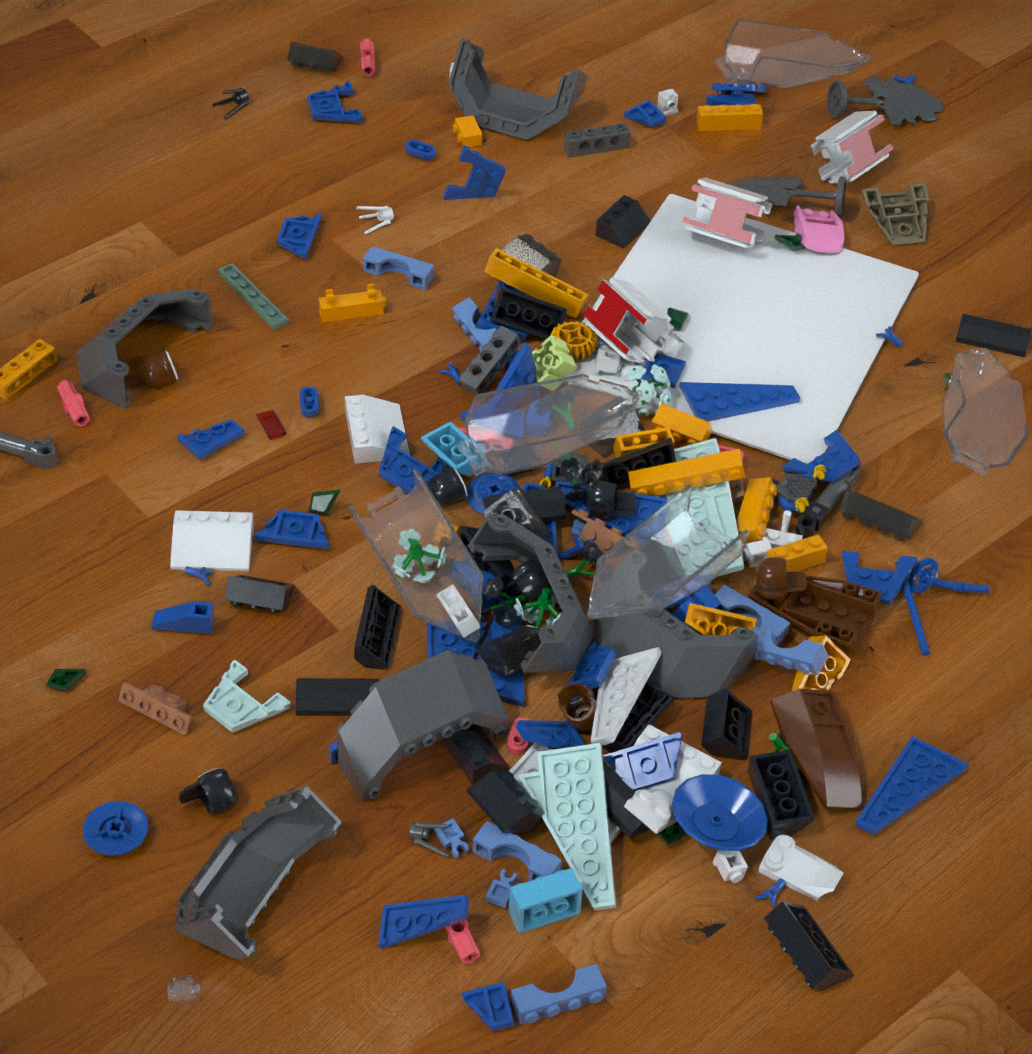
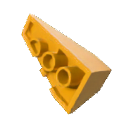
M689 603L685 619L687 625L702 635H730L741 627L753 630L757 621L756 618Z
M826 635L809 637V641L823 644L829 656L818 675L805 674L797 670L792 691L797 689L829 690L831 684L843 676L851 659Z

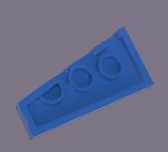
M466 895L383 905L379 947L384 949L466 920L469 898Z

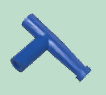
M910 74L908 79L894 75L893 79L901 84H912L915 75Z

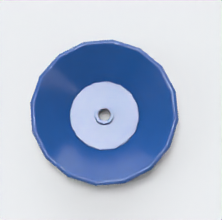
M701 774L686 779L675 790L672 801L675 819L686 834L702 845L720 851H740L755 846L766 833L768 817L763 803L752 790L737 780L722 775Z

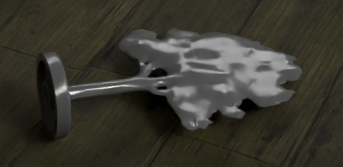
M870 76L864 81L865 85L873 90V97H847L846 86L843 81L834 80L831 83L827 94L828 113L831 118L835 119L843 116L847 104H873L884 108V112L893 125H900L901 121L905 118L908 122L915 124L914 118L916 116H919L924 121L936 120L939 116L935 115L934 112H942L944 110V106L941 104L943 102L927 91L913 84H901L891 78H887L883 83L881 78ZM878 96H883L885 100H879L877 98Z
M754 176L725 183L767 196V200L777 206L787 205L790 197L794 196L835 200V213L837 216L842 217L846 195V177L844 176L839 177L836 192L800 190L797 187L804 184V181L793 176H786L784 179L778 176L764 178Z

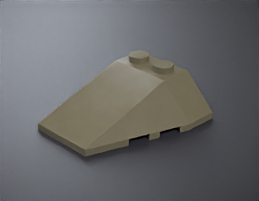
M925 183L910 184L904 192L880 194L878 188L862 189L866 207L892 246L925 243L927 206L929 202Z

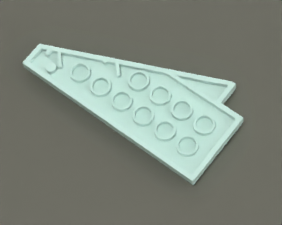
M596 743L537 752L539 771L519 774L523 785L529 795L538 802L544 811L542 818L570 868H573L593 909L596 911L616 908L601 744Z

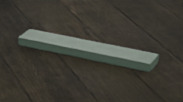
M233 263L218 269V274L273 330L289 324V319Z

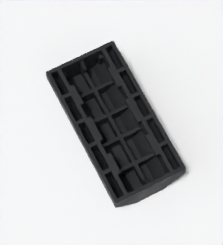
M962 314L956 342L1025 358L1032 329Z
M559 486L483 497L487 515H505L521 526L566 519L564 497Z
M375 585L367 588L354 646V659L365 668L384 670L389 667L401 605Z
M297 678L296 716H352L350 711L360 700L364 701L370 694L369 689L374 683L379 682L380 679Z
M646 682L614 742L608 745H601L602 748L613 753L634 746L648 725L652 726L674 702V696Z
M603 761L608 817L629 839L650 830L648 826L624 807L627 800L632 798L635 792Z

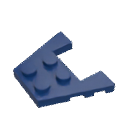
M345 82V85L341 87L338 85L333 86V89L329 91L321 90L307 95V103L312 119L363 123L360 109L343 111L338 97L353 95L351 82Z
M712 83V90H716V93L729 94V91H732L731 94L767 92L768 87L757 84Z
M464 145L459 159L462 162L472 163L473 167L464 187L447 184L443 199L495 197L505 175V167L490 158L486 159L481 156V153L474 152Z
M393 426L389 434L378 476L406 494L411 495L426 486L427 482L434 475L442 472V465L439 462L442 459L438 457L434 464L428 467L399 449L407 434Z
M835 430L824 438L825 445L830 447L828 451L815 457L808 464L793 458L784 464L782 469L784 473L789 474L792 471L798 475L812 472L816 466L824 465L827 472L824 473L825 478L823 481L834 482L861 463L859 456L841 434Z
M842 551L847 581L882 592L879 604L891 605L901 590L903 582L909 578L911 570L918 563L917 557L900 556L897 571L858 568L859 552Z

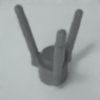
M412 821L409 837L415 839L414 844L422 845L447 858L450 857L449 853L423 841L428 839L430 830L447 828V824Z

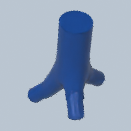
M891 326L885 329L886 333H876V337L886 338L897 347L903 344L894 335Z
M448 362L450 370L441 369L440 373L451 376L458 385H461L459 381L460 375L457 372L458 369L453 367L452 362Z
M185 567V574L197 576L205 581L207 586L211 585L205 575L213 574L212 570H206V567L201 569Z
M780 878L767 891L755 896V900L769 897L771 899V906L775 907L776 896L786 885V882Z

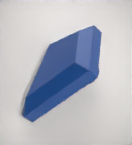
M580 536L573 539L576 546L558 554L559 559L565 560L584 552L582 549L584 543Z

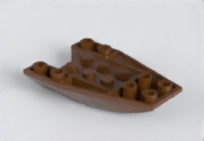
M806 575V590L789 592L786 597L781 599H769L761 596L756 584L748 595V598L755 603L767 608L772 613L812 635H826L833 642L847 647L858 648L874 622L882 592L845 580Z
M797 689L772 699L770 703L782 738L791 750L824 809L860 810L862 808V796L854 739L835 692L829 690Z

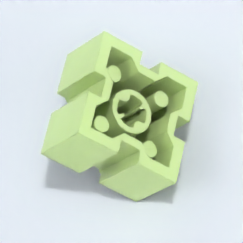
M553 335L542 343L543 347L540 350L536 348L532 352L537 370L535 374L538 384L551 390L562 382L563 375L568 376L577 368L573 357L568 355L570 351L566 342Z

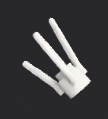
M357 206L358 210H380L374 214L359 216V219L377 217L379 221H382V223L365 231L364 234L391 224L390 221L394 219L391 207Z

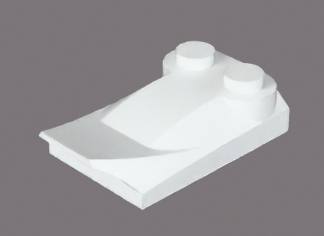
M675 779L658 784L648 790H637L633 797L627 800L624 807L657 834L677 822L672 801L675 790L683 782Z
M780 835L775 838L766 852L758 871L775 881H778L780 878L786 882L785 886L816 901L822 895L833 892L844 874L836 866L795 845L793 838L787 835Z

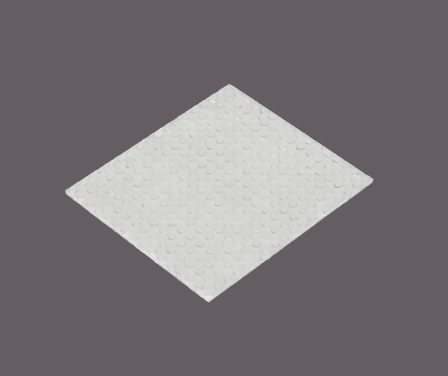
M669 194L613 276V278L633 284L666 314L670 307L689 313L680 331L671 329L684 341L675 358L686 361V366L676 387H669L671 401L667 406L694 416L679 388L680 382L793 385L800 396L799 403L708 422L711 423V433L788 460L796 458L805 464L810 463L815 457L826 452L828 446L825 445L824 438L840 426L886 339L876 337V333H886L885 329H888V326H893L919 273L844 248L838 253L818 252L808 248L792 250L779 243L774 237L775 235H796L797 233L749 218H745L744 224L764 230L762 241L754 240V246L749 248L725 242L685 229V225L688 224L682 222L683 217L691 218L696 216L698 209L695 207L696 201ZM602 294L592 307L595 310L598 309L604 298ZM598 334V343L594 354H591L590 358L585 357L584 360L578 359L576 361L574 359L577 368L570 375L562 376L561 380L565 383L635 407L642 405L641 401L637 399V393L632 391V388L638 385L637 381L622 382L619 370H617V373H605L602 370L595 373L598 349L616 352ZM657 351V353L668 356L664 352ZM644 358L646 360L645 364L636 362V366L642 365V367L645 368L648 359ZM660 386L654 388L657 394L661 395L663 393ZM654 397L651 398L650 402L645 401V404L654 407L653 413L656 414L659 409L658 403L660 399Z

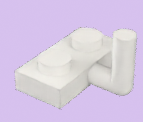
M788 510L784 511L780 531L765 528L766 533L763 537H767L772 549L802 540L803 535L788 533L791 512Z

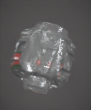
M192 975L173 977L170 980V984H167L169 1003H173L175 1007L194 1005L197 1002V996L201 995L200 982H195Z

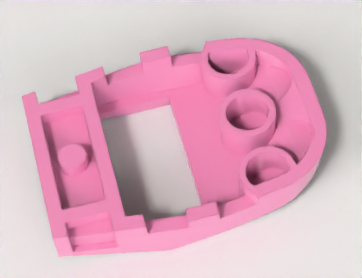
M796 206L793 214L795 216L794 230L795 233L802 235L800 242L808 249L826 253L840 252L844 243V228L842 220L833 210L828 213L826 211L819 212L810 209H800L799 206Z

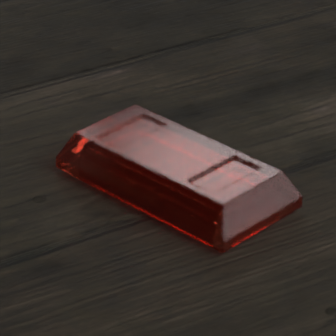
M273 409L256 414L270 440L284 437L287 434Z

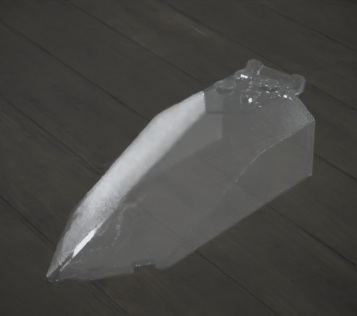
M738 19L724 43L725 57H718L715 60V64L721 69L727 84L736 82L739 84L788 88L847 74L871 59V56L862 53L859 49L840 39L837 42L830 39V34L826 32Z
M987 348L983 350H967L965 354L963 352L957 353L942 407L943 433L952 452L950 460L955 463L959 462L977 471L983 477L987 474L989 468L1009 466L1028 438L1021 384L1018 380L1012 381L1010 379L1011 373Z
M579 374L477 394L465 418L468 439L460 441L457 444V448L460 452H463L476 476L486 471L505 475L546 466L619 430L643 393L640 390L632 391L627 386L602 379L599 382L589 379L588 375ZM469 448L473 449L481 464L477 462Z
M414 469L415 488L408 495L405 496L399 486L395 487L391 493L373 503L365 504L371 514L369 517L359 518L352 505L348 508L370 549L414 617L463 638L436 594L453 584L479 625H481L484 576L418 470ZM395 498H399V500L388 505L387 507L379 510L378 512L376 511V509L394 500ZM413 529L415 532H418L421 536L418 543L422 548L428 544L438 547L440 550L438 555H440L442 548L445 547L444 553H447V561H445L444 565L440 564V567L437 568L438 561L434 562L430 567L422 563L425 571H435V575L429 582L420 583L413 580L416 574L421 573L418 562L412 559L415 563L412 568L413 571L411 573L406 572L411 576L410 579L407 577L404 579L398 578L394 573L395 569L392 567L395 562L394 557L396 555L403 556L409 554V550H405L403 545L399 544L402 531ZM480 628L466 636L465 639L477 643L480 639Z
M689 484L597 559L587 618L593 620L654 612L690 595L710 583L743 554L750 531L745 529L733 539L732 537L728 538L713 526L706 517L699 523H696L689 513L693 488Z

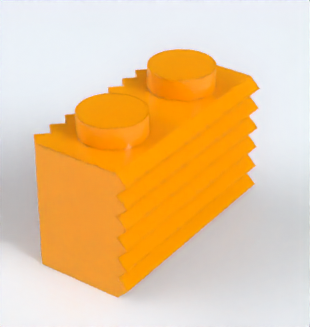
M474 115L455 118V124L452 127L454 134L457 133L458 143L470 148L472 146H481L482 132L477 125Z

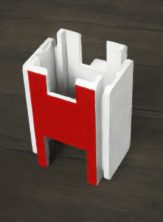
M876 111L854 112L815 138L816 142L811 144L813 154L816 155L821 151L823 158H830L831 162L819 169L821 180H826L830 177L829 183H838L839 177L844 176L846 177V183H850L889 157L888 152L893 150L892 144H889L875 154L869 134L870 129L885 120L883 115H877Z
M709 178L698 179L697 183H700L702 186L692 185L691 191L698 192L695 207L698 209L695 217H683L682 222L688 224L685 225V229L744 248L754 246V240L762 241L764 230L746 225L744 222L747 213L757 217H761L762 212L770 213L772 203L766 202L767 196Z
M612 277L609 281L603 279L597 290L604 298L597 310L588 304L583 313L587 318L585 323L626 360L645 364L646 360L644 358L654 362V356L657 351L664 352L668 356L675 358L684 341L671 330L674 329V326L669 323L671 318L633 284ZM629 311L631 315L626 322L624 318Z

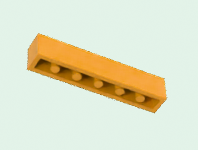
M498 248L490 255L484 271L491 277L497 278L534 298L566 308V314L577 318L583 310L589 295Z
M740 449L628 472L632 493L654 497L745 478Z

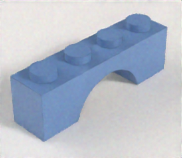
M373 246L363 257V271L379 276L386 272H400L409 278L410 286L426 290L434 279L433 264Z
M468 297L452 308L455 314L453 318L458 325H462L461 328L464 333L470 335L472 343L475 346L478 344V349L481 352L483 345L488 343L496 329L483 330L475 328L481 313L476 304Z
M724 585L715 594L721 602L717 609L756 618V626L772 631L778 646L788 636L790 627L788 621L743 596L736 590Z
M754 627L752 630L758 635L754 660H763L772 665L778 664L787 669L800 670L805 674L818 675L829 656L821 643L804 640L795 647L780 648L777 647L778 642L772 631L759 627Z
M488 821L473 838V852L489 861L502 856H512L523 861L529 870L528 881L535 880L540 876L545 877L561 870V859L556 855L549 854L537 845L522 840L516 834H503L495 824Z
M597 964L575 970L573 983L562 992H544L532 983L512 989L510 1003L519 1025L524 1023L530 1024L540 1018L553 1017L569 1009L576 1010L582 1005L598 1003L605 999L607 986Z

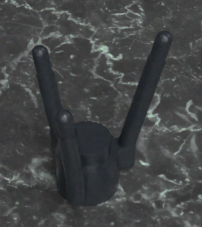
M243 88L222 91L223 94H234L230 98L213 103L212 106L232 100L236 104L238 103L237 107L224 116V119H227L241 107L247 105L249 94Z

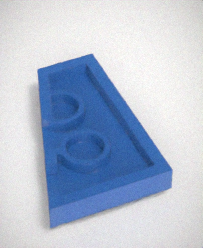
M229 420L211 425L210 429L203 431L197 429L193 430L192 434L185 436L183 433L177 435V440L201 460L243 436L244 429L234 420Z
M518 720L515 726L524 741L558 749L586 745L577 730L568 724L567 721Z

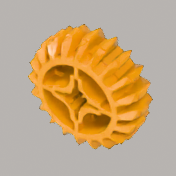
M570 320L569 323H566L564 321L563 324H558L557 327H554L551 335L566 342L570 351L568 355L576 361L578 359L584 360L585 357L590 358V355L594 354L598 343L597 334L588 325L586 326L585 322L579 323L578 321L572 322Z

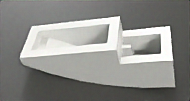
M453 584L436 594L463 638L481 628Z

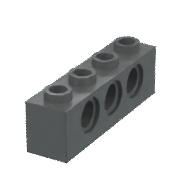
M626 123L565 132L564 150L568 158L626 149L630 146L631 132Z
M500 326L492 334L488 343L483 345L477 357L473 358L467 370L462 372L459 379L462 388L480 398L521 345L518 334Z

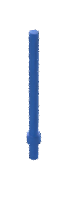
M896 561V562H895L896 569H897V567H898V562H899V561ZM910 578L903 582L902 589L923 656H927L930 654L909 585Z

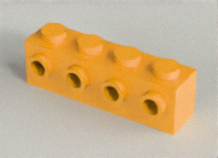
M761 104L698 106L696 122L699 131L760 130L763 112Z
M39 339L1 367L0 397L4 400L9 399L56 363L55 347Z
M771 477L749 480L736 522L740 545L762 541L763 535L766 533L765 528L770 519L769 515L773 508L774 498L777 495V487L773 484Z

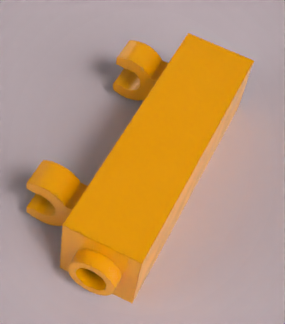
M374 283L367 284V292L334 296L333 289L325 290L326 297L318 298L322 322L384 314V307H386L385 296L382 297L381 290L374 289Z

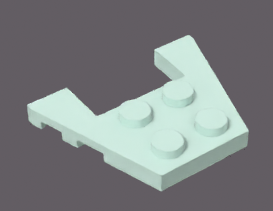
M236 660L232 661L230 669L224 673L222 681L218 687L214 688L203 705L206 713L232 733L291 708V702L278 692L264 704H261L238 687L236 683L248 675V669Z

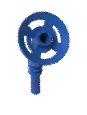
M925 558L918 562L909 576L911 591L916 594L926 591L931 585L951 589L954 592L958 590L959 593L961 591L963 593L966 591L989 593L988 585L936 579L939 566L932 558ZM918 576V585L915 586V578Z

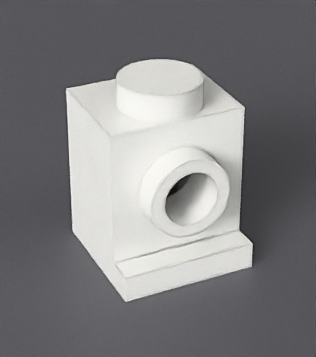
M673 89L659 92L657 108L665 116L678 113V94Z
M598 349L595 373H598L599 370L605 373H617V370H621L622 360H620V355L617 352Z
M763 537L762 541L747 543L746 548L742 549L743 560L747 562L749 568L758 566L766 558L767 550L772 549L767 537Z
M718 850L713 860V865L717 866L724 881L731 880L732 883L741 881L748 868L740 851Z

